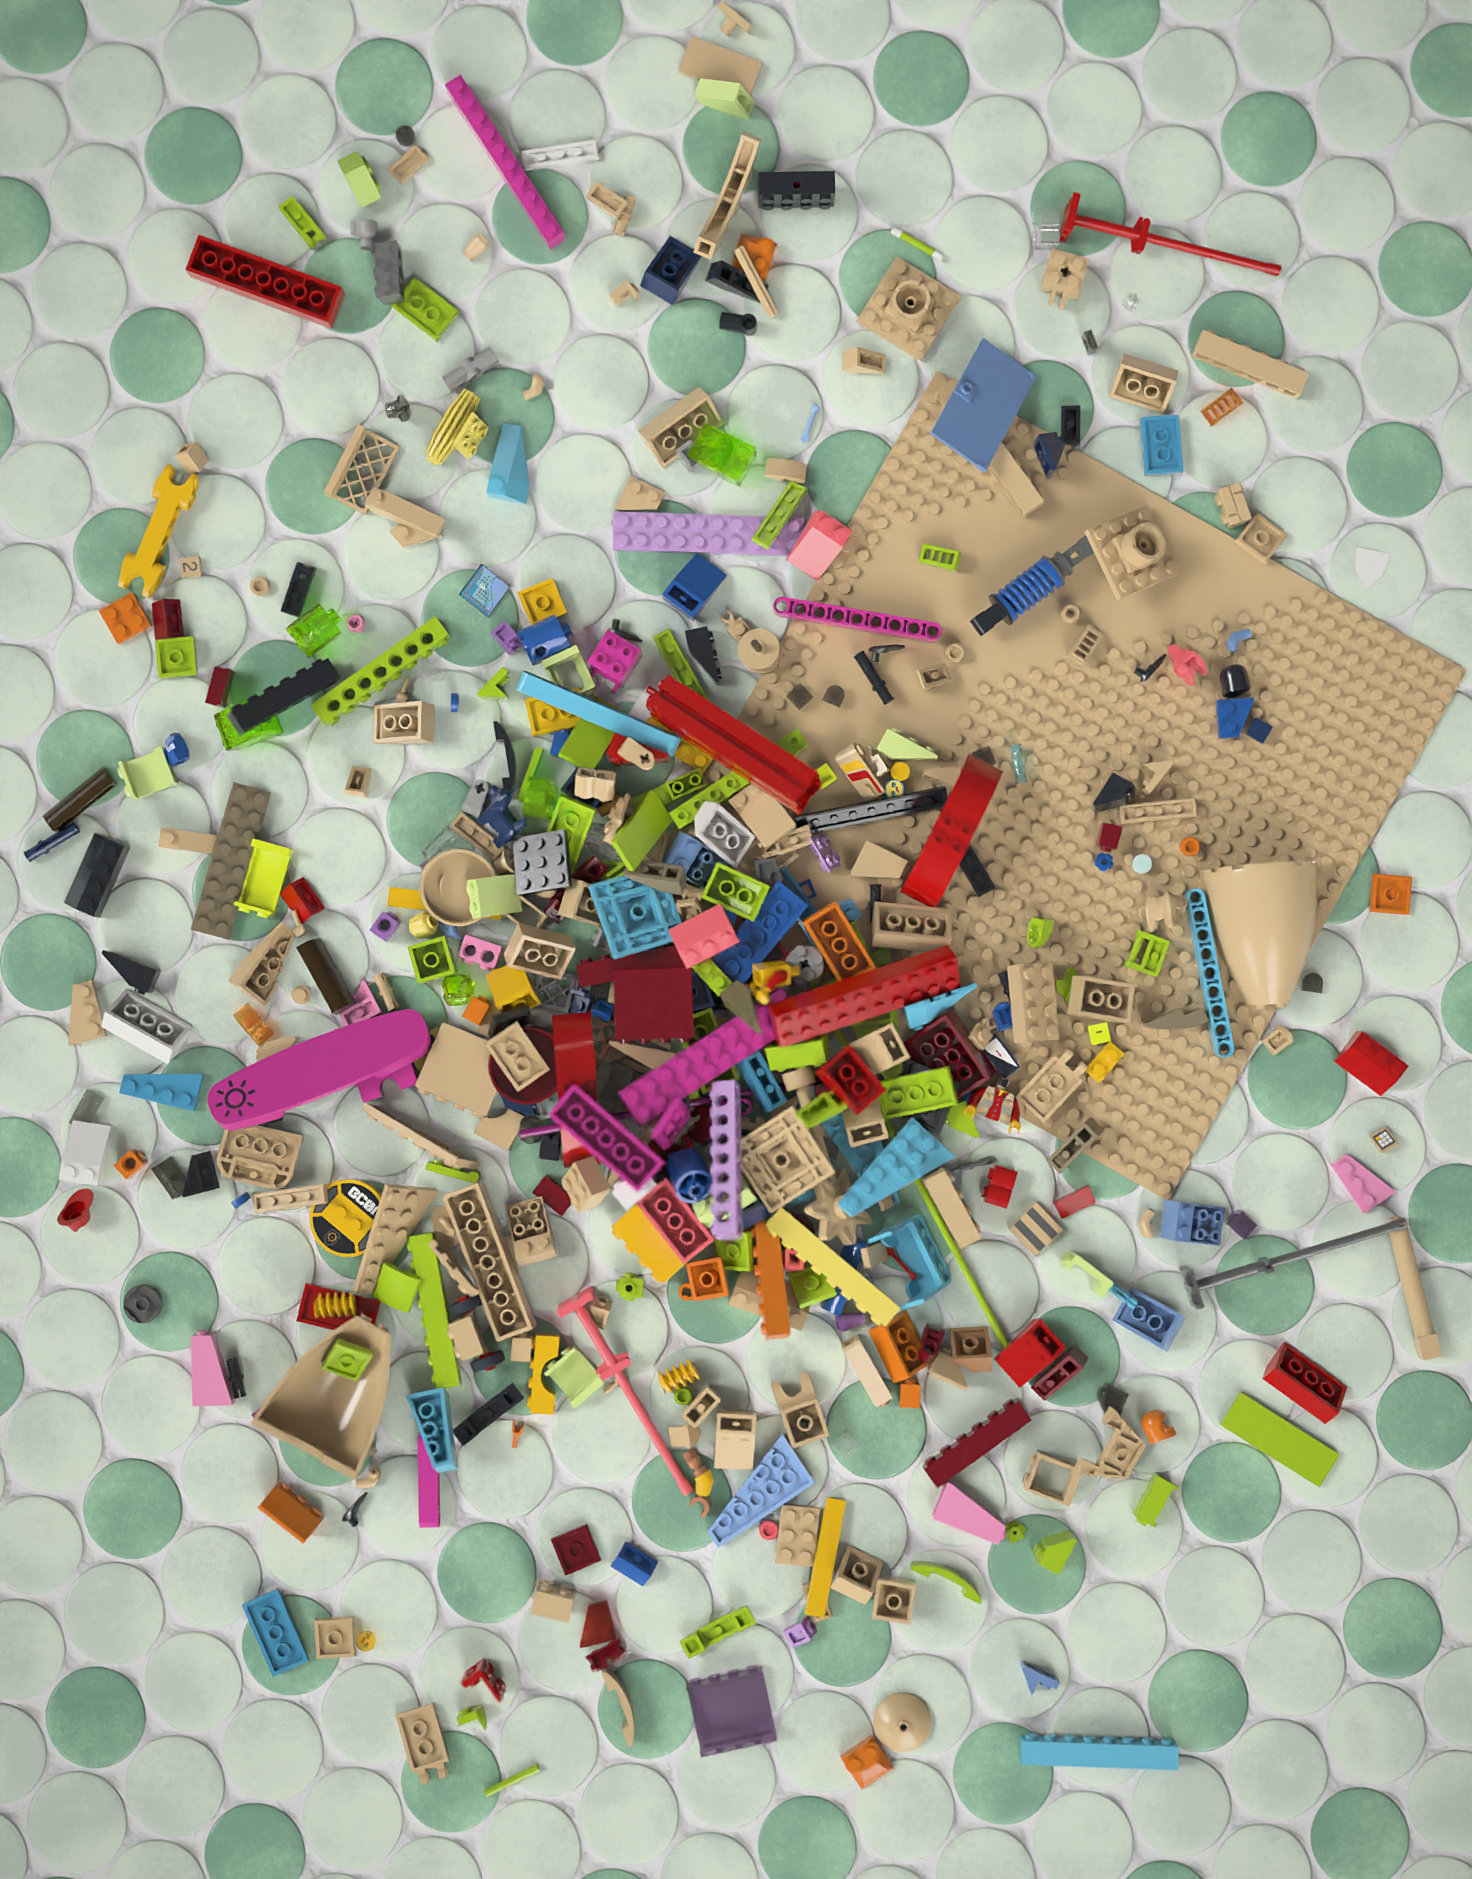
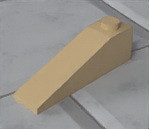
M375 487L372 488L365 502L370 511L376 515L437 537L446 521L445 518Z
M161 828L158 847L212 854L217 835Z
M611 1039L607 1041L609 1045L651 1069L677 1054L676 1052L636 1044H620V1041Z

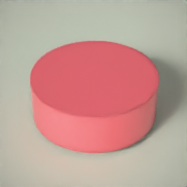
M766 1519L760 1524L759 1533L761 1537L765 1540H772L778 1535V1525L774 1520Z

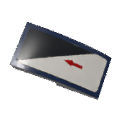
M994 1034L983 1051L993 1062L1000 1074L1006 1078L1020 1068V1066L998 1036Z

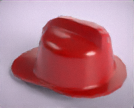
M87 1188L78 1190L68 1199L57 1217L59 1225L67 1226L72 1231L77 1232L89 1222L91 1216L89 1208L94 1199L92 1190Z

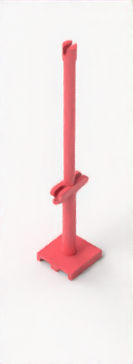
M590 1286L559 1304L556 1312L562 1318L575 1311L604 1360L595 1370L596 1374L600 1373L599 1377L601 1380H606L614 1375L675 1478L679 1489L684 1496L688 1495L693 1491L692 1486L683 1475L622 1371L631 1363V1359L628 1357L629 1354L627 1352L617 1355L613 1354L584 1305L593 1300L595 1296V1291Z

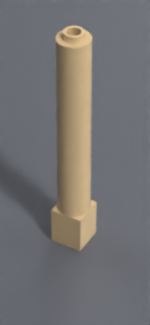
M1401 1216L1389 1218V1221L1399 1219ZM1408 1228L1397 1232H1390L1389 1237L1414 1331L1412 1336L1418 1358L1425 1361L1443 1356L1437 1333L1433 1329Z

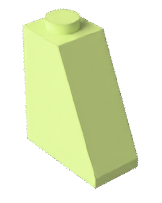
M700 79L695 91V97L702 106L749 120L755 101L740 83Z

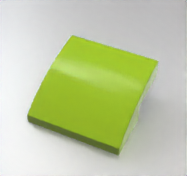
M390 1262L383 1263L373 1297L392 1308L410 1313L421 1279L409 1270L401 1271Z

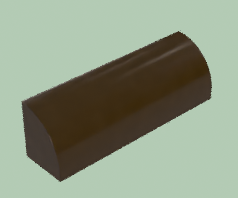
M102 767L47 811L43 818L52 831L58 832L118 784L106 769Z
M320 938L309 940L296 947L333 1014L338 1015L357 1004Z

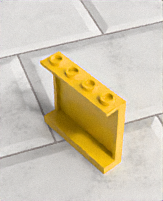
M637 1204L611 1226L613 1229L612 1234L618 1240L623 1239L626 1243L625 1248L631 1254L635 1252L639 1257L638 1262L644 1268L648 1267L652 1271L651 1276L658 1283L661 1281L664 1284L685 1265Z

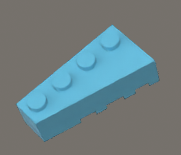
M438 1388L406 1395L433 1468L438 1473L458 1469L449 1393L444 1388Z

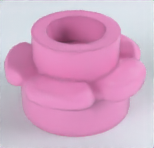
M359 614L349 616L347 619L348 630L355 633L361 632L362 628L365 627V620Z

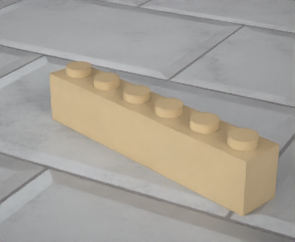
M1203 330L1191 357L1294 399L1301 395L1309 375L1302 367L1290 366L1282 359L1276 360L1265 352L1252 350L1248 345L1236 344L1233 339L1219 337L1211 330Z

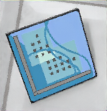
M480 564L459 595L485 616L489 617L510 586L483 564Z

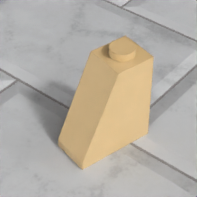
M866 840L849 876L857 878L899 879L900 876H905L909 868L906 865L908 860Z

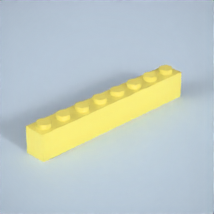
M783 1207L777 1209L765 1223L768 1227L766 1230L772 1236L776 1237L778 1235L783 1239L781 1243L789 1250L793 1248L798 1252L796 1256L804 1263L807 1260L812 1264V1270L818 1275L823 1273L828 1277L826 1281L834 1288L836 1285L841 1288V1294L848 1300L854 1299L857 1302L855 1306L863 1313L867 1310L872 1315L871 1319L877 1325L882 1323L886 1326L900 1310V1307L823 1241H820L816 1235Z

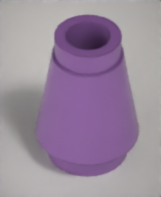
M862 1312L841 1313L840 1316H835L838 1331L846 1332L861 1324H865Z

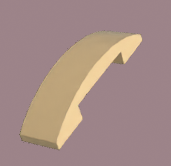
M606 1667L602 1669V1676L608 1692L616 1689L627 1720L622 1723V1732L628 1747H630L633 1743L635 1729L631 1699L621 1680L612 1670Z

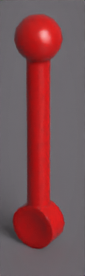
M889 1248L887 1254L892 1256L909 1274L911 1280H915L917 1274L912 1273L897 1257L894 1249Z

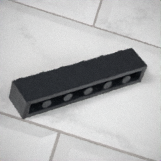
M329 658L323 661L322 659L316 660L309 669L306 670L304 667L295 673L296 676L292 678L287 676L279 681L280 685L276 687L271 685L264 689V693L260 696L255 694L247 699V703L243 705L238 703L230 708L231 712L227 717L239 736L335 684L341 677Z

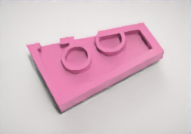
M1348 1154L1330 1164L1362 1213H1366L1396 1193Z

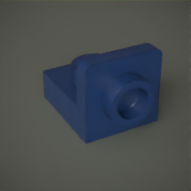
M578 987V990L570 989V993L574 994L568 1013L590 1012L595 997L589 995L588 990Z

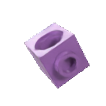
M382 911L369 931L388 942L401 924L397 921L399 917L390 911L388 913ZM389 920L391 926L388 930L384 931L382 929V922Z

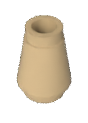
M480 232L477 235L474 234L463 254L471 261L487 250L490 242Z

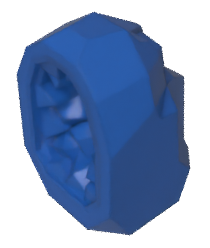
M171 733L166 739L164 752L172 767L188 761L190 754L183 737L179 733Z

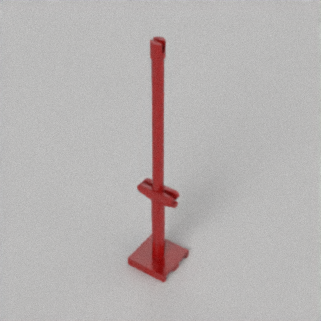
M1073 192L1065 207L1058 242L1065 243L1075 225L1130 239L1131 253H1136L1137 255L1143 252L1147 242L1258 270L1277 277L1281 271L1282 266L1279 264L1267 263L1148 233L1151 223L1149 218L1143 220V217H1139L1132 228L1077 214L1080 193Z

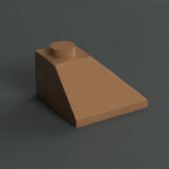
M988 1326L949 1328L953 1362L970 1372L991 1371L992 1352Z

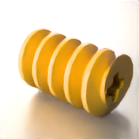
M337 1292L334 1293L333 1298L327 1293L324 1299L322 1294L319 1293L318 1299L314 1301V1314L316 1318H319L320 1314L323 1318H326L328 1313L330 1317H335L336 1313L338 1317H342L343 1313L349 1317L351 1312L356 1316V1299L353 1292H350L349 1297H346L345 1292H342L341 1298L338 1297Z
M686 1359V1366L679 1362V1369L672 1365V1372L665 1368V1375L658 1371V1379L665 1395L666 1389L670 1393L673 1392V1386L679 1390L680 1383L684 1387L687 1386V1379L694 1383V1376L701 1380L695 1362H691L689 1359Z

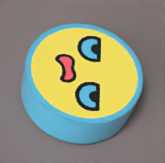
M890 780L884 788L887 797L901 795L904 792L903 784L898 780Z

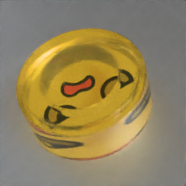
M366 1630L359 1633L356 1638V1646L360 1651L368 1652L375 1646L376 1637L371 1631Z

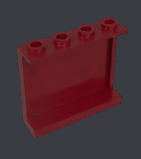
M692 968L613 970L615 1040H620V1044H632V1040H640V1044L651 1043V1039H659V1043H671V1039H678V1042H690V1038H694Z

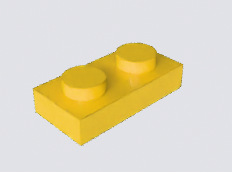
M1109 1041L1091 1061L1085 1072L1100 1083L1122 1058L1124 1053Z

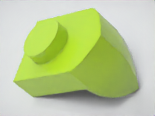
M477 1705L472 1708L467 1706L460 1710L457 1716L459 1726L478 1719L481 1727L484 1730L487 1728L486 1712L483 1705Z

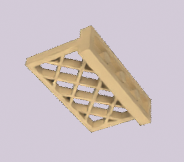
M358 424L324 490V495L366 515L369 508L365 505L364 509L356 505L354 498L365 495L367 500V494L371 492V490H365L362 481L373 478L375 488L379 489L399 446ZM366 435L374 438L376 446L365 448L363 441ZM389 446L394 450L390 456L383 458L380 447ZM378 449L381 459L370 462L367 451ZM365 453L368 462L357 466L355 461L356 455ZM382 461L383 472L374 475L371 464ZM369 465L372 476L361 479L358 468ZM356 469L359 480L348 482L346 476L348 471ZM360 482L363 493L353 495L350 485ZM348 486L350 497L341 498L337 496L340 488Z

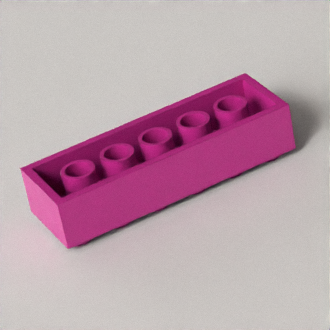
M576 1084L570 1088L548 1114L637 1192L643 1188L664 1163L661 1157Z

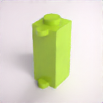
M1154 1473L1132 1512L1136 1517V1521L1143 1526L1149 1524L1156 1528L1158 1525L1155 1522L1171 1492L1173 1489L1177 1490L1178 1486L1159 1474Z

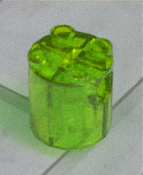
M318 603L285 629L294 638L300 650L309 658L342 635L341 630L337 626V623L342 619L333 608L326 611Z

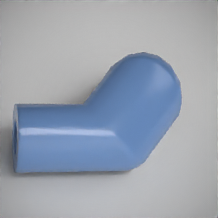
M1250 629L1232 632L1226 643L1228 650L1231 652L1237 651L1241 640L1251 638Z

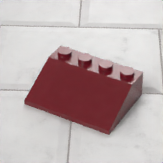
M951 1009L903 1042L911 1058L933 1069L950 1067L952 1078L962 1082L957 1093V1099L989 1080L997 1072L983 1051L979 1050L968 1038L970 1032L954 1009Z

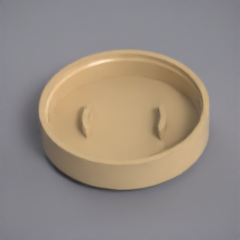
M465 848L447 849L436 854L425 865L419 882L420 896L429 913L440 922L451 926L471 925L484 917L472 918L469 910L470 898L467 893V881L494 877L496 874L489 862L480 854Z

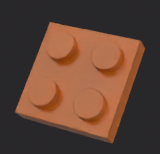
M133 592L99 610L119 645L152 626Z

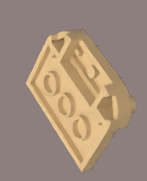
M259 1125L233 1131L224 1130L217 1155L219 1170L225 1177L233 1181L272 1190L286 1188L295 1176L294 1171L304 1136Z

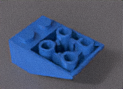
M696 553L672 580L662 594V598L694 621L727 575Z

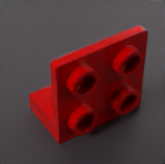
M484 1658L466 1670L460 1682L464 1689L469 1686L472 1688L481 1681V1678L498 1703L503 1700L506 1691L504 1681L500 1677L497 1678L494 1674V1667L489 1661L486 1662Z

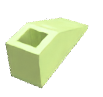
M894 728L886 730L876 749L878 753L891 760L936 761L938 758L935 750L927 746L925 748L919 746V742L911 737L908 739L901 736L902 733Z

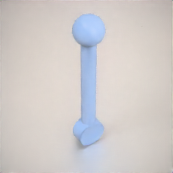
M817 404L812 406L813 411L805 434L801 437L803 443L809 440L808 434L815 414L819 410Z

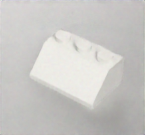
M704 802L695 816V835L728 864L736 868L755 836L718 803Z

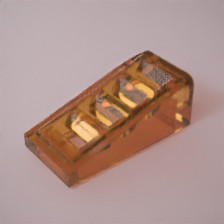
M1230 388L1200 412L1212 427L1242 405L1243 402L1233 388ZM1230 396L1235 405L1232 406L1226 397ZM1223 400L1225 404L1228 406L1229 409L1227 411L1222 406L1220 401ZM1216 404L1223 414L1219 415V413L1216 411V409L1214 408ZM1209 409H1211V411L1216 416L1215 420H1213L1207 412Z

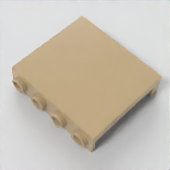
M442 1022L415 1084V1087L419 1088L418 1092L429 1096V1093L436 1096V1100L445 1104L447 1101L454 1103L453 1107L459 1110L469 1109L472 1111L471 1115L482 1119V1116L488 1117V1112L497 1090L489 1076L488 1061L490 1051L484 1044L487 1040Z

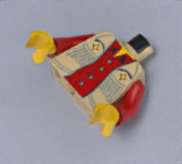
M1001 1077L998 1078L996 1087L987 1085L973 1093L967 1107L962 1112L963 1116L966 1112H969L971 1114L970 1119L977 1114L1006 1125L1010 1124L1009 1133H1011L1012 1128L1017 1129V1134L1021 1130L1018 1100L1014 1097V1094L1006 1092L1010 1080Z

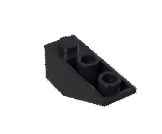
M707 626L686 630L685 636L689 653L716 685H719V680L722 679L720 668L715 666V661H718L716 649L712 650L711 642H714L712 631H708Z

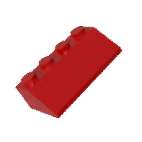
M1286 1342L1282 1343L1270 1360L1262 1377L1264 1381L1324 1424L1339 1414L1347 1391L1346 1385Z

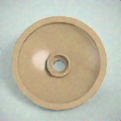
M901 1692L889 1695L880 1702L874 1714L873 1725L877 1738L885 1747L896 1752H910L919 1748L927 1740L931 1731L932 1721L928 1707L920 1698L910 1693ZM906 1724L907 1727L905 1729H901L900 1725Z

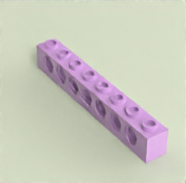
M735 1080L712 1082V1088H710V1098L712 1100L710 1116L713 1119V1126L710 1127V1135L713 1138V1145L710 1147V1152L713 1157V1164L711 1165V1175L713 1176L711 1194L714 1196V1203L711 1204V1212L714 1215V1223L711 1225V1231L714 1237L719 1240L742 1239L740 1084ZM728 1099L727 1104L721 1106L722 1101ZM728 1117V1122L725 1125H721L722 1120ZM728 1136V1142L722 1145L723 1138ZM725 1156H729L728 1161L722 1164V1159ZM729 1175V1180L726 1183H722L723 1177ZM729 1194V1200L723 1203V1197ZM729 1214V1220L723 1222L724 1215Z

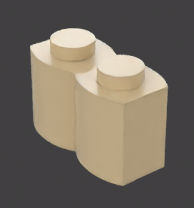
M578 768L575 780V795L582 799L594 797L604 802L613 800L616 773L607 770L597 771L591 768Z

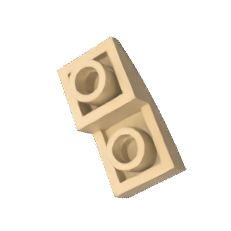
M767 458L764 477L780 482L787 479L802 484L805 481L807 464L787 459Z

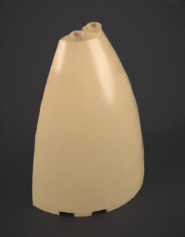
M1317 861L1259 863L1242 865L1237 868L1235 866L1220 867L1216 870L1206 869L1200 871L1213 937L1235 984L1250 1006L1256 1005V1009L1268 1008L1267 1004H1275V1008L1287 1007V1003H1289L1300 979L1313 936L1317 900Z
M363 1314L360 1317L352 1318L308 1350L281 1379L250 1423L284 1443L288 1442L320 1459V1462L353 1480L356 1479L367 1456L382 1416L388 1389L391 1357V1334L388 1333L389 1328L380 1323L378 1326L370 1323L372 1319ZM337 1338L373 1350V1357L357 1381L321 1369V1364Z

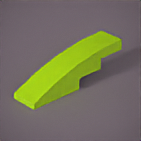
M832 1091L828 1094L824 1092L795 1113V1116L807 1128H811L848 1108V1106Z

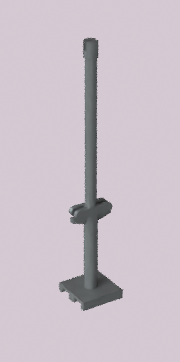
M1404 1217L1390 1221V1223L1271 1259L1261 1257L1258 1258V1262L1196 1280L1193 1270L1188 1266L1180 1267L1179 1269L1183 1273L1185 1289L1189 1292L1191 1301H1189L1190 1305L1198 1310L1205 1308L1200 1294L1202 1290L1262 1272L1272 1273L1275 1267L1390 1232L1404 1230L1408 1228V1225H1399V1223L1406 1222Z

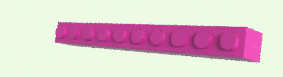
M461 74L446 83L447 94L549 250L565 240L563 230Z

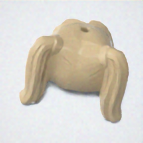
M1168 891L1160 897L1150 896L1145 904L1147 933L1154 934L1158 930L1159 920L1165 919L1168 928H1176L1178 925L1176 923L1175 911L1178 909L1179 913L1182 914L1186 909L1187 899L1183 896L1171 894Z

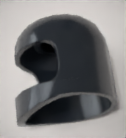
M1233 664L1221 670L1219 678L1223 697H1238L1251 689L1248 673L1244 666Z

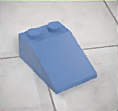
M1131 1287L1128 1293L1139 1301L1138 1305L1132 1309L1126 1302H1122L1112 1320L1167 1352L1186 1318Z

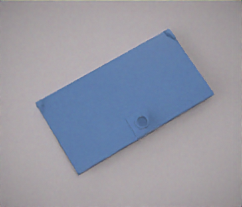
M982 338L930 434L975 465L978 470L986 472L1035 381L1036 374L1027 370L985 338Z

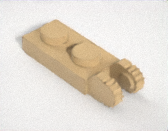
M806 825L789 831L774 843L775 851L766 852L762 855L763 859L775 855L779 856L811 845L812 843L809 838L813 835L810 826ZM761 843L758 844L759 848H764Z

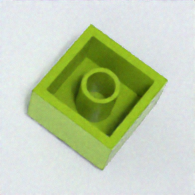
M447 936L407 947L418 984L458 973Z

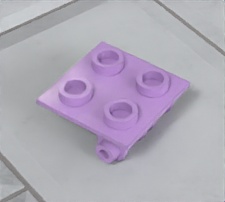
M820 833L809 838L812 843L809 845L812 852H817L814 855H819L818 861L822 860L819 864L823 871L826 870L829 873L841 866L840 858L836 852L832 851L827 836Z

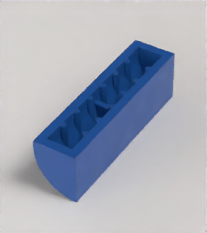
M856 1238L855 1244L843 1245L840 1257L856 1270L862 1258L861 1249L866 1247V1241ZM836 1285L834 1289L837 1296L823 1300L821 1308L840 1316L846 1298L841 1294L842 1289Z

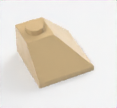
M946 1348L939 1349L938 1354L928 1368L931 1376L967 1391L968 1385L960 1366L953 1362L952 1351Z

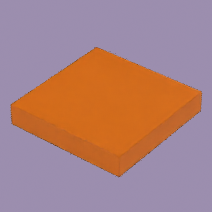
M1372 874L1369 912L1409 915L1412 877Z

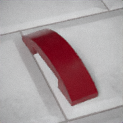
M594 855L583 863L571 875V878L591 884L593 881L597 882L609 867ZM566 888L558 889L544 910V913L557 924L565 918L558 915Z

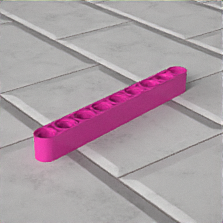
M778 597L773 603L774 614L783 618L925 642H936L942 634L941 626L930 621L788 597ZM778 603H785L787 609L779 611L776 606ZM798 606H803L806 609V612L804 614H798L795 611V608ZM821 609L825 615L820 618L816 617L814 611ZM840 612L844 618L837 621L833 618V614ZM858 615L862 618V622L855 624L852 621V617ZM879 619L881 625L874 627L871 624V620ZM897 622L900 625V629L892 630L890 623ZM916 625L919 632L916 634L911 633L909 626ZM928 629H936L938 635L935 637L930 636Z

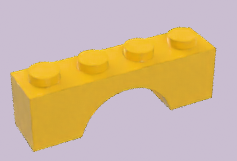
M537 1333L536 1338H532V1349L535 1350L534 1357H531L530 1369H533V1377H529V1388H532V1394L528 1396L527 1408H530V1413L553 1415L555 1412L556 1392L547 1387L543 1380L542 1371L547 1361L559 1355L560 1334Z

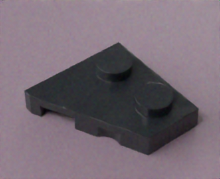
M211 1151L191 1156L182 1194L183 1198L220 1188Z

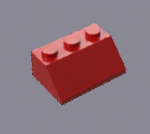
M1356 1031L1334 1060L1337 1065L1379 1096H1382L1390 1089L1409 1067V1065L1363 1031Z

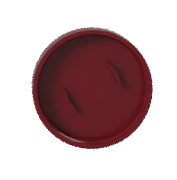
M521 1027L550 1070L520 1091L515 1089L491 1053L488 1061V1071L492 1084L503 1097L514 1103L530 1105L545 1101L558 1090L554 1037L539 1028Z

